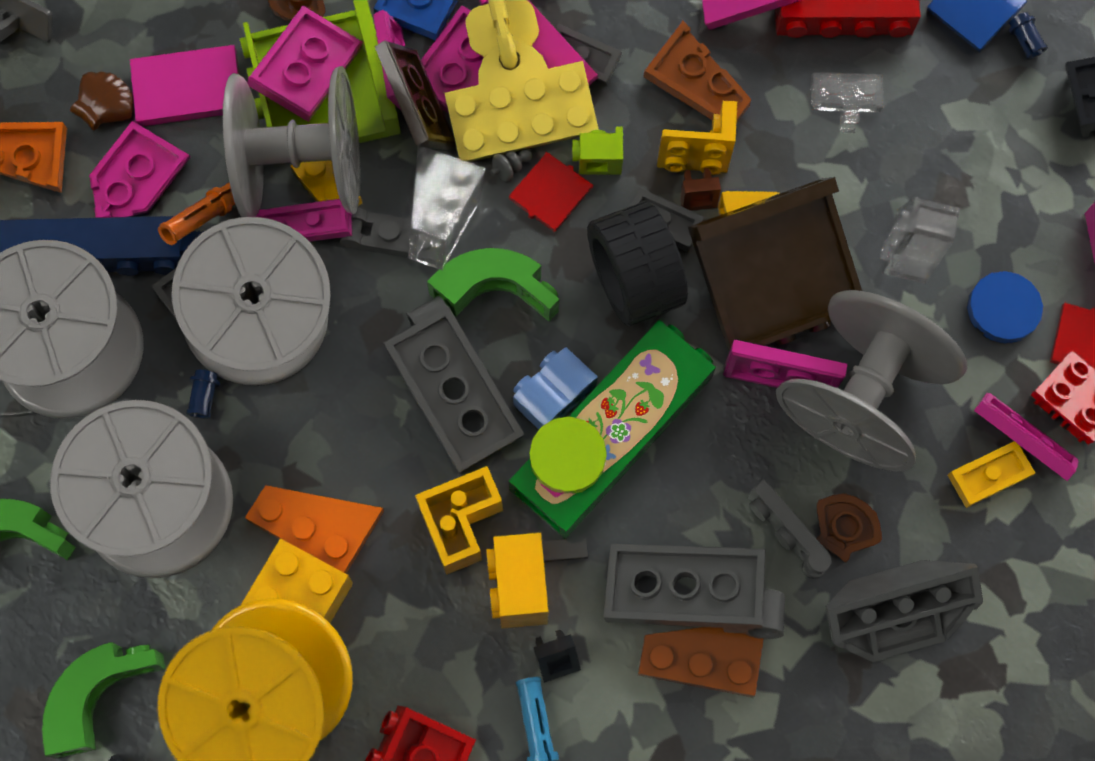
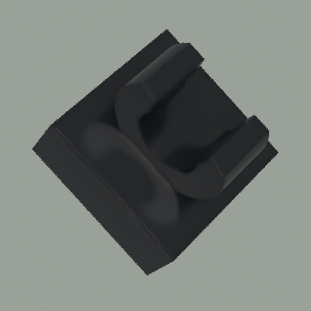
M561 630L555 631L557 639L547 643H543L541 636L536 638V647H533L544 683L581 670L571 634L565 636Z

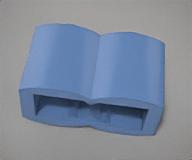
M567 347L558 353L556 351L550 352L540 364L541 371L532 378L529 375L525 376L513 389L515 393L513 405L538 429L553 419L566 417L597 386L598 376Z

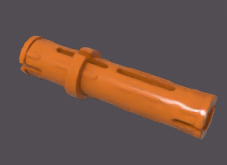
M230 183L225 184L221 188L214 187L206 193L205 198L186 208L168 221L161 223L158 227V232L162 240L169 245H174L177 241L216 216L228 214L232 210V206L235 205Z

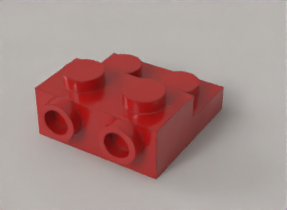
M398 705L395 712L390 710L385 715L380 726V733L384 734L383 740L378 750L375 748L370 750L365 761H467L476 739L410 708Z

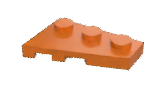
M63 122L0 123V175L62 193L67 135L65 124Z
M265 485L245 516V519L274 537L285 540L346 574L384 513V509Z

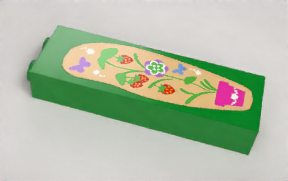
M658 320L569 416L585 420L594 426L604 439L607 453L604 471L594 485L579 493L553 492L539 482L532 471L530 458L509 480V490L564 539L574 531L712 379L716 369L712 358L700 348L694 349L684 341V335L671 324L666 326L662 321Z

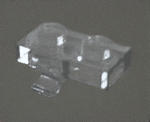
M813 72L811 78L812 110L840 111V132L855 133V124L859 123V111L882 112L883 75Z

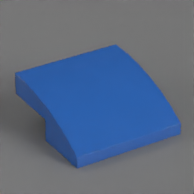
M933 0L927 6V11L978 52H981L1001 28L1004 29L1009 21L1015 17L1027 1Z

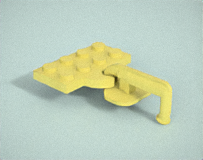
M488 0L489 4L475 7L469 12L466 18V29L470 46L474 52L484 57L479 68V85L444 93L461 164L490 158L495 154L503 155L509 151L516 152L580 137V133H590L592 130H599L583 61L548 69L543 56L532 47L539 35V28L535 10L529 1Z

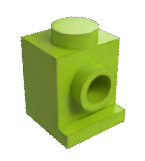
M616 127L615 133H607L603 130L580 133L579 140H572V161H579V175H621L623 165V127Z

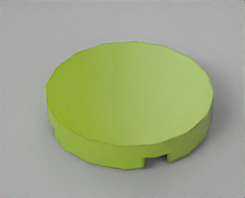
M569 416L553 419L543 425L533 437L529 452L532 471L542 485L553 492H572V494L583 492L597 482L604 471L607 457L605 442L598 430L583 419Z

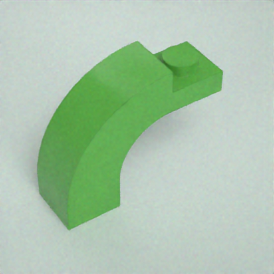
M486 248L461 254L444 264L427 281L429 295L433 298L440 296L447 307L449 306L455 317L474 298L489 291H506L517 295L548 321L559 312L557 291L545 281L539 282L541 280V265L526 255L507 249Z
M0 499V542L13 538L27 539L66 560L69 559L75 549L74 545L65 540L69 533L50 523L49 520L52 516L45 510L21 500Z
M110 642L91 649L76 659L58 678L50 692L44 709L42 735L45 756L58 759L96 750L93 712L102 693L112 684L122 679L165 670L163 654L156 649H150V645H140L126 649V655L123 656L122 647Z

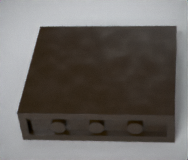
M835 177L812 181L688 227L729 352L734 340L762 346L775 342L776 345H782L796 340V333L809 329V332H817L831 326L828 304L832 296L841 291H862L832 196L833 193L839 192Z

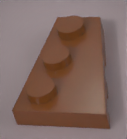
M683 20L644 70V78L711 120L713 119V114H720L723 101H737V124L749 108L751 98L727 70L721 69L712 59L709 49L694 38L690 33V27Z
M700 627L647 634L644 636L638 676L754 698L764 639L754 638L745 633H725L723 628Z

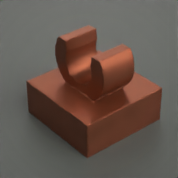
M704 168L703 179L693 180L690 170H686L680 197L681 207L690 211L718 208L721 192L719 177H712L709 168Z

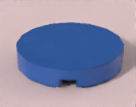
M1002 271L991 273L979 280L969 294L967 310L971 323L975 328L978 327L984 333L983 336L991 341L1006 344L1019 342L1035 330L1042 318L1043 304L1040 293L1032 282L1020 274Z

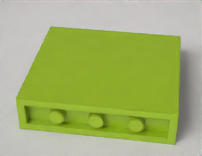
M353 0L355 10L323 18L363 42L361 50L346 69L354 99L359 143L401 134L395 105L387 98L382 64L374 47L378 45L368 0ZM248 22L243 23L246 37L240 38L244 58H251L253 67L247 68L248 78L288 25L251 33ZM259 93L260 98L254 99L258 119H265L267 127L288 126L291 120H295L297 125L329 123V95L309 122Z

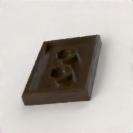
M383 41L374 46L416 146L445 151L456 146L454 136L417 50L388 41Z

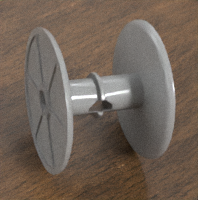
M343 66L336 67L332 72L328 97L329 123L297 125L295 120H291L288 126L260 128L255 101L247 81L240 74L233 73L229 76L223 100L224 150L233 199L241 217H256L260 210L263 196L264 165L292 163L293 167L298 168L300 167V162L332 160L336 187L343 208L350 214L357 212L360 196L359 136L352 89L347 72Z
M262 217L230 219L204 231L183 253L176 267L172 283L173 309L190 350L209 371L215 372L219 377L237 384L256 386L276 383L294 375L305 367L315 356L324 340L328 325L331 297L328 273L322 258L314 246L293 228L281 222Z
M57 240L29 241L2 251L0 253V380H2L8 392L25 408L51 418L82 417L110 405L125 392L135 378L142 361L144 339L141 324L135 311L121 295L115 292L113 282L106 269L86 250Z
M857 290L838 292L829 301V317L839 334L852 347L863 354L859 366L855 365L853 370L849 372L850 380L844 390L813 380L790 379L778 386L776 390L777 400L785 413L799 427L841 454L860 463L883 470H909L916 461L914 446L906 434L892 420L877 410L884 397H890L893 394L892 383L897 374L931 384L953 383L962 378L966 373V357L958 344L941 327L912 308L890 298L870 292Z
M128 400L113 403L92 412L82 419L65 437L56 453L51 470V498L56 514L65 529L80 543L95 550L109 565L136 577H168L194 567L216 548L223 538L231 519L233 491L228 472L223 463L207 447L203 436L187 417L161 403L146 400Z

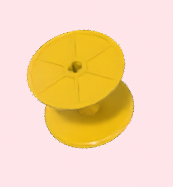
M277 598L259 599L242 604L223 616L211 631L187 643L168 665L158 694V718L165 742L177 761H309L319 741L333 731L348 707L353 686L350 656L335 628L323 616L303 604Z

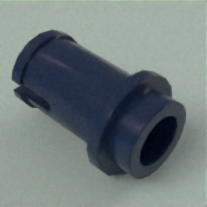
M1024 12L1009 21L1011 26L1009 32L1017 37L1026 54V58L1032 59L1042 54L1040 50L1042 52L1046 51L1048 46L1044 43L1034 24L1036 21L1035 17L1030 16L1028 12Z
M201 369L195 370L194 376L190 377V382L193 385L189 406L186 411L187 415L200 419H210L215 387L220 385V381L217 380V373Z

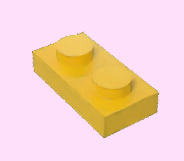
M331 160L300 162V167L298 168L293 167V165L290 166L293 174L316 202L340 199ZM359 196V205H361L362 199Z
M1013 441L951 471L947 476L963 504L968 508L1032 477L1035 471L1020 445Z

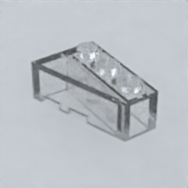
M418 146L408 250L409 259L443 270L481 199L486 168L426 147Z

